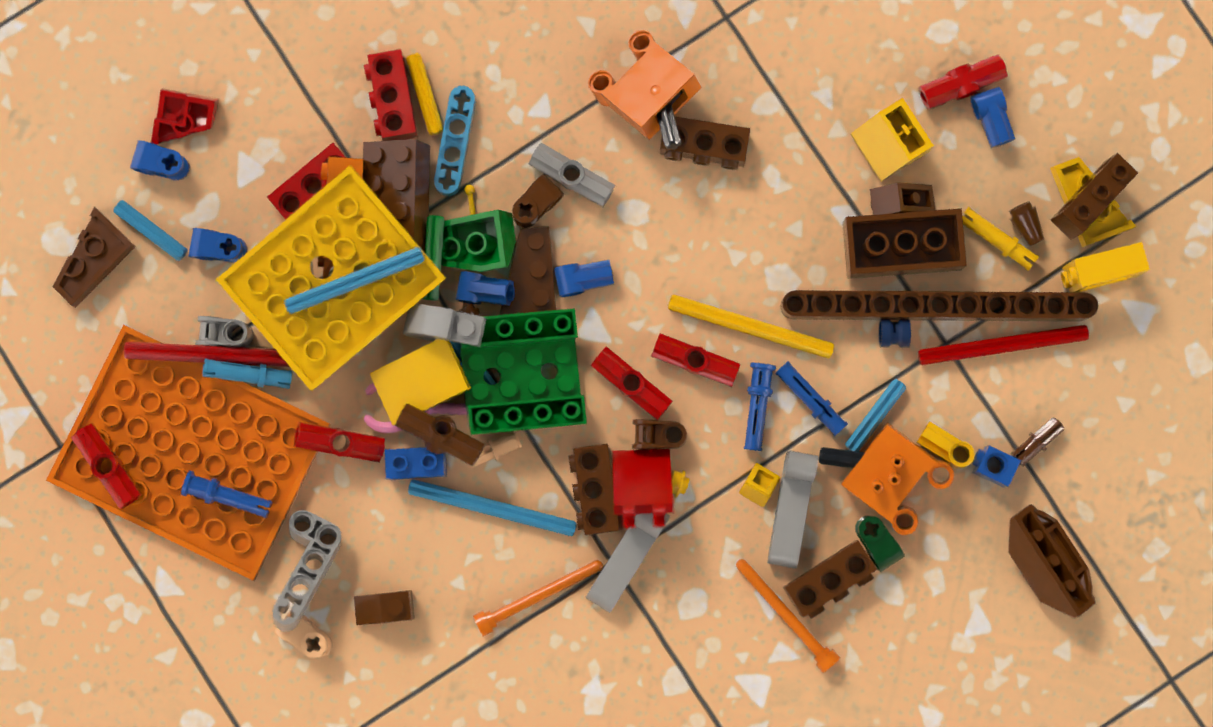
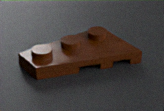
M96 207L93 208L90 214L91 219L86 229H82L78 237L79 242L73 254L68 256L53 285V288L74 308L136 247Z
M549 226L520 229L508 280L514 282L515 296L510 306L501 305L499 315L556 310Z

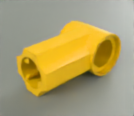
M930 421L916 442L956 469H962L970 465L975 457V451L969 443L959 440ZM961 447L966 450L968 457L964 463L954 460L953 451L955 448Z

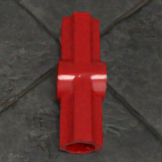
M999 54L973 65H961L947 72L946 76L919 86L921 100L927 110H930L954 99L958 101L979 92L981 88L1007 78L1006 65Z
M661 333L651 355L655 359L682 368L690 374H697L729 387L733 386L741 365L735 361L708 352L702 347L687 344ZM692 353H699L704 359V364L701 367L694 368L689 365L688 356Z
M607 346L590 365L617 387L623 395L629 397L656 420L664 414L673 402L644 378L639 371L633 369ZM629 376H635L640 381V386L635 391H629L623 385L624 380Z
M298 422L294 435V447L330 453L339 457L346 456L380 463L384 453L385 438L346 431L341 428H330ZM344 435L346 439L345 446L335 450L333 447L334 439L336 436Z
M91 423L75 432L71 439L89 463L92 473L100 479L117 506L123 509L138 500L142 493L124 469L121 459L113 453L95 425ZM109 458L112 461V470L104 474L101 470V464L105 459Z

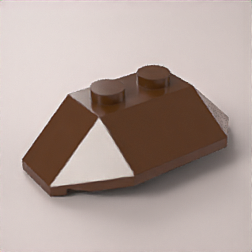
M1032 504L1011 517L1008 553L1039 601L1073 618H1078L1096 604L1095 597L1092 595L1089 568L1058 520L1038 510Z

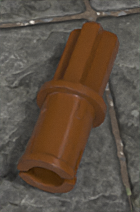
M1051 418L1034 434L1031 432L1029 434L1030 437L1015 451H1012L1011 455L1021 460L1020 465L1024 467L1041 450L1044 452L1047 450L1046 446L1064 431L1063 424L1058 419Z

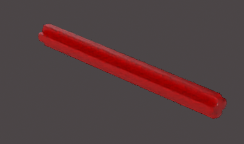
M1079 325L926 348L918 351V360L920 365L1086 341L1089 339V330L1087 325Z
M125 342L124 357L126 359L204 363L205 359L244 365L262 364L266 366L290 367L275 349Z

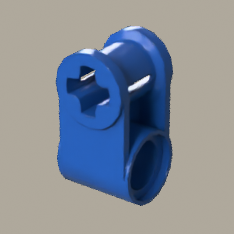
M139 140L130 169L147 175L181 180L187 176L190 166L188 161L177 151ZM177 161V162H178L177 167L172 166V168L170 169V168H169L170 163H171V164H175V162Z
M193 228L189 257L235 263L247 253L246 243L235 235ZM233 244L237 246L236 251H227V246H232Z

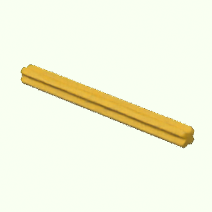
M672 295L670 297L668 309L827 359L833 354L834 344L681 296Z

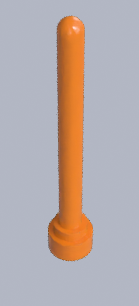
M740 559L737 561V569L815 655L814 659L817 661L815 665L822 673L829 670L840 659L839 655L833 649L824 648L746 560Z
M595 560L492 613L490 611L486 613L481 611L473 615L482 636L493 632V628L497 627L496 623L601 571L603 563Z

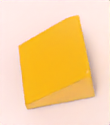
M756 463L741 487L739 494L764 507L781 477Z

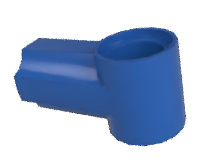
M996 87L972 95L971 105L974 114L982 122L990 148L999 147L1014 141L1015 136L1006 114L1007 104L1001 88Z
M610 260L584 265L575 263L554 268L559 297L575 296L584 293L585 290L614 285Z
M460 272L456 301L476 305L484 302L510 306L512 300H514L515 288L513 281L490 278L473 272Z

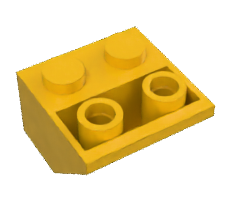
M904 98L878 112L850 134L881 182L929 153L934 146Z

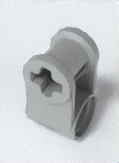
M198 316L200 332L199 340H196L195 345L245 348L253 341L254 333L252 328L240 320ZM237 327H242L244 330L243 337L238 341H234L232 338L233 331Z

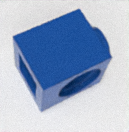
M988 445L983 450L978 449L972 462V465L975 466L972 473L1003 488L1009 487L1021 460ZM991 457L998 459L1000 462V470L996 474L990 472L987 467V462Z

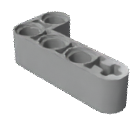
M788 451L786 453L768 553V564L797 568L811 486L817 471V455Z
M298 510L291 515L289 533L293 540L307 548L273 608V623L276 628L284 632L295 629L299 624L341 546V531L339 527L306 510ZM307 522L310 528L304 532L298 531L294 527L296 523ZM329 534L334 536L336 541L333 544L326 545L321 542L320 538ZM316 559L322 563V566L317 570H312L306 564L308 561ZM302 584L308 588V592L304 595H296L292 589L294 586ZM291 602L293 604L291 608V617H287L285 620H282L281 613L285 614L287 612Z
M665 513V524L667 523L668 519L670 518V515H668V514H666V513ZM637 514L635 516V528H628L585 597L609 613L664 528L653 527V514Z

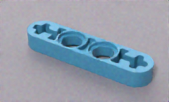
M467 86L455 87L449 96L434 177V185L437 191L444 196L456 194L461 186L476 104L475 95ZM462 93H466L467 98L470 99V102H465L463 106V113H468L467 117L460 113L452 114V110L456 112L459 110V103L455 98L461 97ZM455 120H461L466 125L465 131L459 135L453 134L449 129L450 124ZM451 147L457 148L461 154L460 158L456 162H448L444 158L447 149ZM442 165L450 169L458 168V172L451 171V180L455 182V185H450L448 190H445L443 184L440 183V180H445L447 176V170L442 169Z

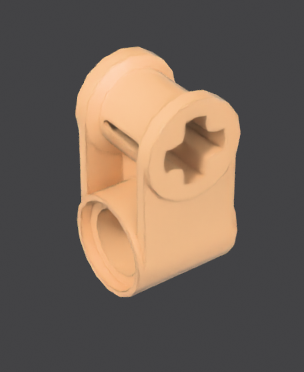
M291 610L283 620H285L287 617H291ZM305 615L302 616L295 629L284 632L277 628L274 631L281 639L310 658L325 657L332 649L331 638L315 626ZM313 639H320L318 643L321 646L320 650H312L314 648L313 643H311Z

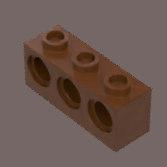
M675 117L679 134L684 138V142L678 146V149L673 150L665 148L663 138L661 139L659 154L665 155V159L681 161L682 158L693 159V163L707 166L710 165V162L721 163L722 168L738 170V166L744 167L750 128ZM700 138H707L711 141L712 147L708 150H701L696 142ZM729 142L737 143L740 147V152L731 155L726 152L724 146Z
M1116 153L1100 165L1050 221L1070 240L1074 239L1086 231L1138 172L1119 153Z
M608 444L573 448L574 455L568 456L570 472H576L578 484H572L574 501H580L581 512L576 513L578 530H584V535L619 531L618 517L614 515L613 479ZM588 453H592L598 458L597 466L591 470L585 469L581 464L582 457ZM590 482L599 483L602 487L601 495L594 499L589 498L585 493L587 484ZM593 511H601L605 514L606 521L603 526L597 528L589 523V516Z
M855 540L785 585L783 589L801 617L809 615L810 619L825 610L823 607L825 603L832 599L837 603L850 594L847 589L856 583L861 587L874 579L872 573L877 568L859 540ZM853 557H858L863 562V568L857 574L852 573L848 568V563ZM831 572L835 573L839 579L838 586L832 590L824 585V577ZM809 588L814 593L815 598L810 605H803L799 600V594L803 589Z

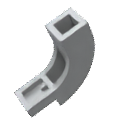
M415 304L407 312L403 334L408 337L428 341L441 339L480 347L486 318L457 312L448 308Z

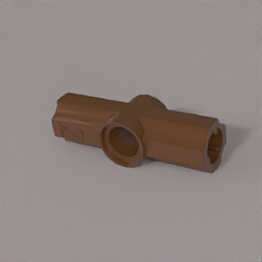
M410 404L404 406L395 424L398 428L423 440L430 452L435 454L446 452L472 467L476 464L485 446L483 442L456 429V424L449 417H433Z

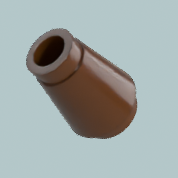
M1030 201L1018 205L1009 211L1011 215L1010 221L1029 246L1045 239L1042 234L1036 206L1032 207Z

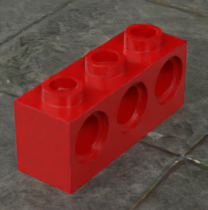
M397 49L367 55L369 64H364L366 80L372 81L373 91L369 92L371 108H377L378 119L374 120L376 136H381L383 141L418 138L402 50ZM383 64L393 66L392 71L387 75H380L378 73L379 67ZM389 91L397 93V98L392 103L383 101L384 94ZM392 119L402 120V126L398 130L392 131L388 129V123Z
M334 142L267 196L285 220L294 213L286 211V204L289 200L298 199L299 209L317 194L308 192V186L311 182L320 181L322 183L321 189L327 185V180H321L322 163H328V157L346 158Z

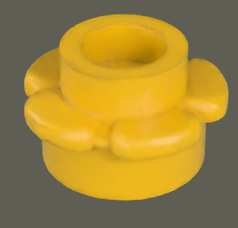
M673 470L672 472L674 498H677L679 493L683 495L686 493L690 478L685 477L686 472L684 470L682 472Z

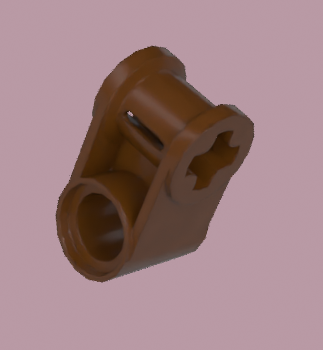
M542 174L513 205V221L521 228L532 227L562 199L564 193L545 174ZM522 208L525 211L531 209V217L528 218L525 215L521 218L520 209Z
M633 419L635 443L632 444V449H677L682 447L687 441V431L679 422ZM645 428H646V441H644V429H645ZM670 428L680 429L682 431V439L679 442L670 443L667 441L666 433Z

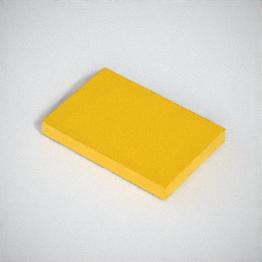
M437 339L369 373L393 426H395L406 404H410L425 412L471 389L450 341Z

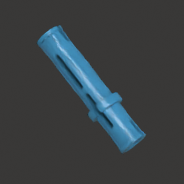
M205 359L202 377L257 384V387L262 388L266 385L289 389L292 371L266 368V365L262 364L258 367Z

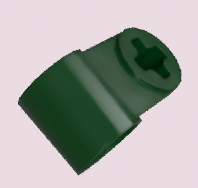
M863 516L856 522L855 532L866 548L870 559L880 572L905 557L903 550L879 518ZM866 522L876 525L873 529L875 533L873 536L871 534H864L863 531L867 529Z

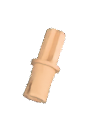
M512 431L492 441L488 439V443L485 444L479 459L473 467L494 458L497 461L499 456L522 448L516 432Z

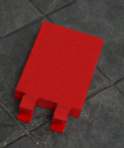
M670 449L612 451L614 515H623V528H635V514H653V527H665V513H673Z

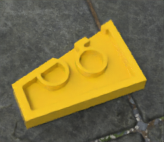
M1080 157L1050 168L1064 204L1093 174ZM1114 199L1078 238L1083 248L1134 229L1137 226L1131 219L1128 220L1119 209V204Z

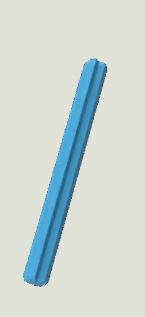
M415 479L411 480L408 487L410 495L568 536L575 534L577 523L572 520Z

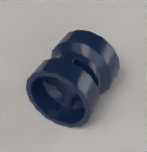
M880 319V348H889L891 345H898L900 348L910 347V319H900L898 322H892L890 319Z

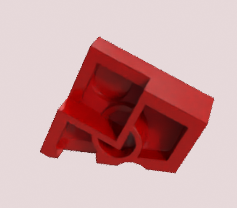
M160 89L157 117L154 118L151 143L157 145L212 129L219 99Z

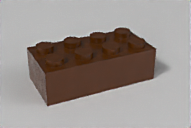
M417 139L363 142V180L425 252L427 217L429 216L430 145Z
M962 208L845 217L842 222L847 279L960 271L967 266Z

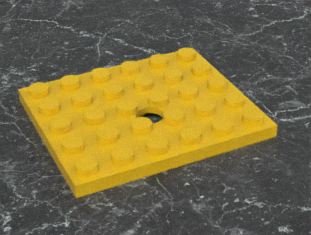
M350 165L215 280L312 392L445 280L446 277L422 250L425 261L296 313L290 314L288 312L285 300L414 248L418 247L421 249ZM318 256H326L333 263V272L326 279L315 277L311 271V263Z

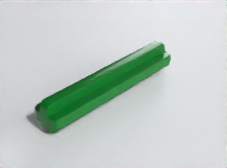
M430 215L427 217L425 253L441 271L444 217ZM440 284L422 299L428 301L438 300Z

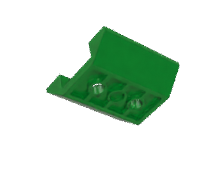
M575 308L483 316L486 318L480 347L460 343L461 367L471 387L470 390L464 392L470 435L587 424L584 395H581L577 363L575 339L578 337ZM549 363L555 366L557 375L554 379H546L542 376L541 368L544 364ZM495 369L499 373L500 380L497 384L490 385L484 380V372L486 370Z

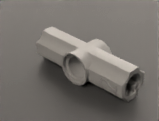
M543 143L539 144L528 163L533 168L561 183L566 189L577 192L601 207L607 203L615 188L614 184L584 168L578 161L565 157ZM569 169H576L580 176L575 181H568L564 178V173Z

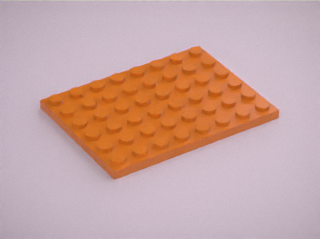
M123 325L46 481L255 581L318 451L294 447V435L298 422L330 427L331 424L245 382L202 377L204 363L126 359L124 357L125 342H161ZM91 423L95 425L113 453L121 459L124 469L142 493L138 500L123 509L117 506L100 479L92 473L89 463L71 439L75 432ZM109 458L105 459L101 464V470L104 474L112 470V461ZM188 471H193L196 476L208 480L218 479L222 486L266 500H272L271 508L258 505L259 508L269 511L267 518L216 501L213 504H207L204 499L192 495L182 496L181 490Z

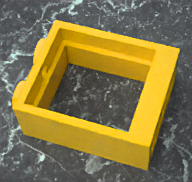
M1139 242L1074 259L1062 267L1061 280L1064 288H1068L1069 292H1082L1136 278L1150 270L1143 243Z

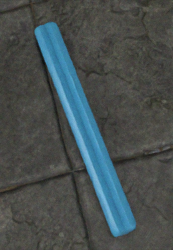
M414 248L285 300V306L290 314L296 313L425 261L424 255L420 248Z

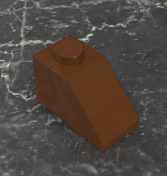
M897 182L870 189L873 215L935 210L932 185Z
M412 590L354 596L356 625L415 619Z

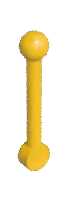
M469 184L465 186L464 192L468 195L470 215L476 214L473 197L475 187Z

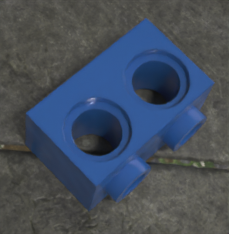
M426 447L384 450L386 479L388 480L447 477L446 452L435 454Z

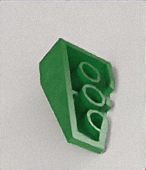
M493 210L445 220L441 266L478 272L509 267L516 243L512 213Z

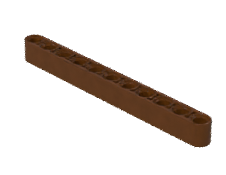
M794 290L784 296L780 308L785 317L804 320L910 319L1080 322L1094 316L1098 311L1099 305L1096 297L1086 292ZM797 298L802 304L801 310L799 312L790 311L786 304L788 299ZM824 298L828 300L831 306L828 312H820L815 304L817 299ZM880 298L886 301L888 305L886 312L880 313L875 310L873 305L875 299ZM846 299H855L859 303V310L854 313L849 312L844 305ZM904 299H912L916 303V311L914 313H908L904 310L902 305ZM933 299L943 301L945 304V311L943 313H937L932 309L931 303ZM963 299H968L973 303L974 309L972 313H965L961 309L960 303ZM992 299L998 300L1002 304L1001 313L997 314L991 311L989 304ZM1023 299L1030 303L1031 311L1029 314L1020 311L1018 307L1020 300ZM1049 300L1058 302L1060 306L1058 314H1053L1048 310L1047 304ZM1078 300H1083L1087 303L1089 308L1087 314H1081L1077 310L1076 304Z

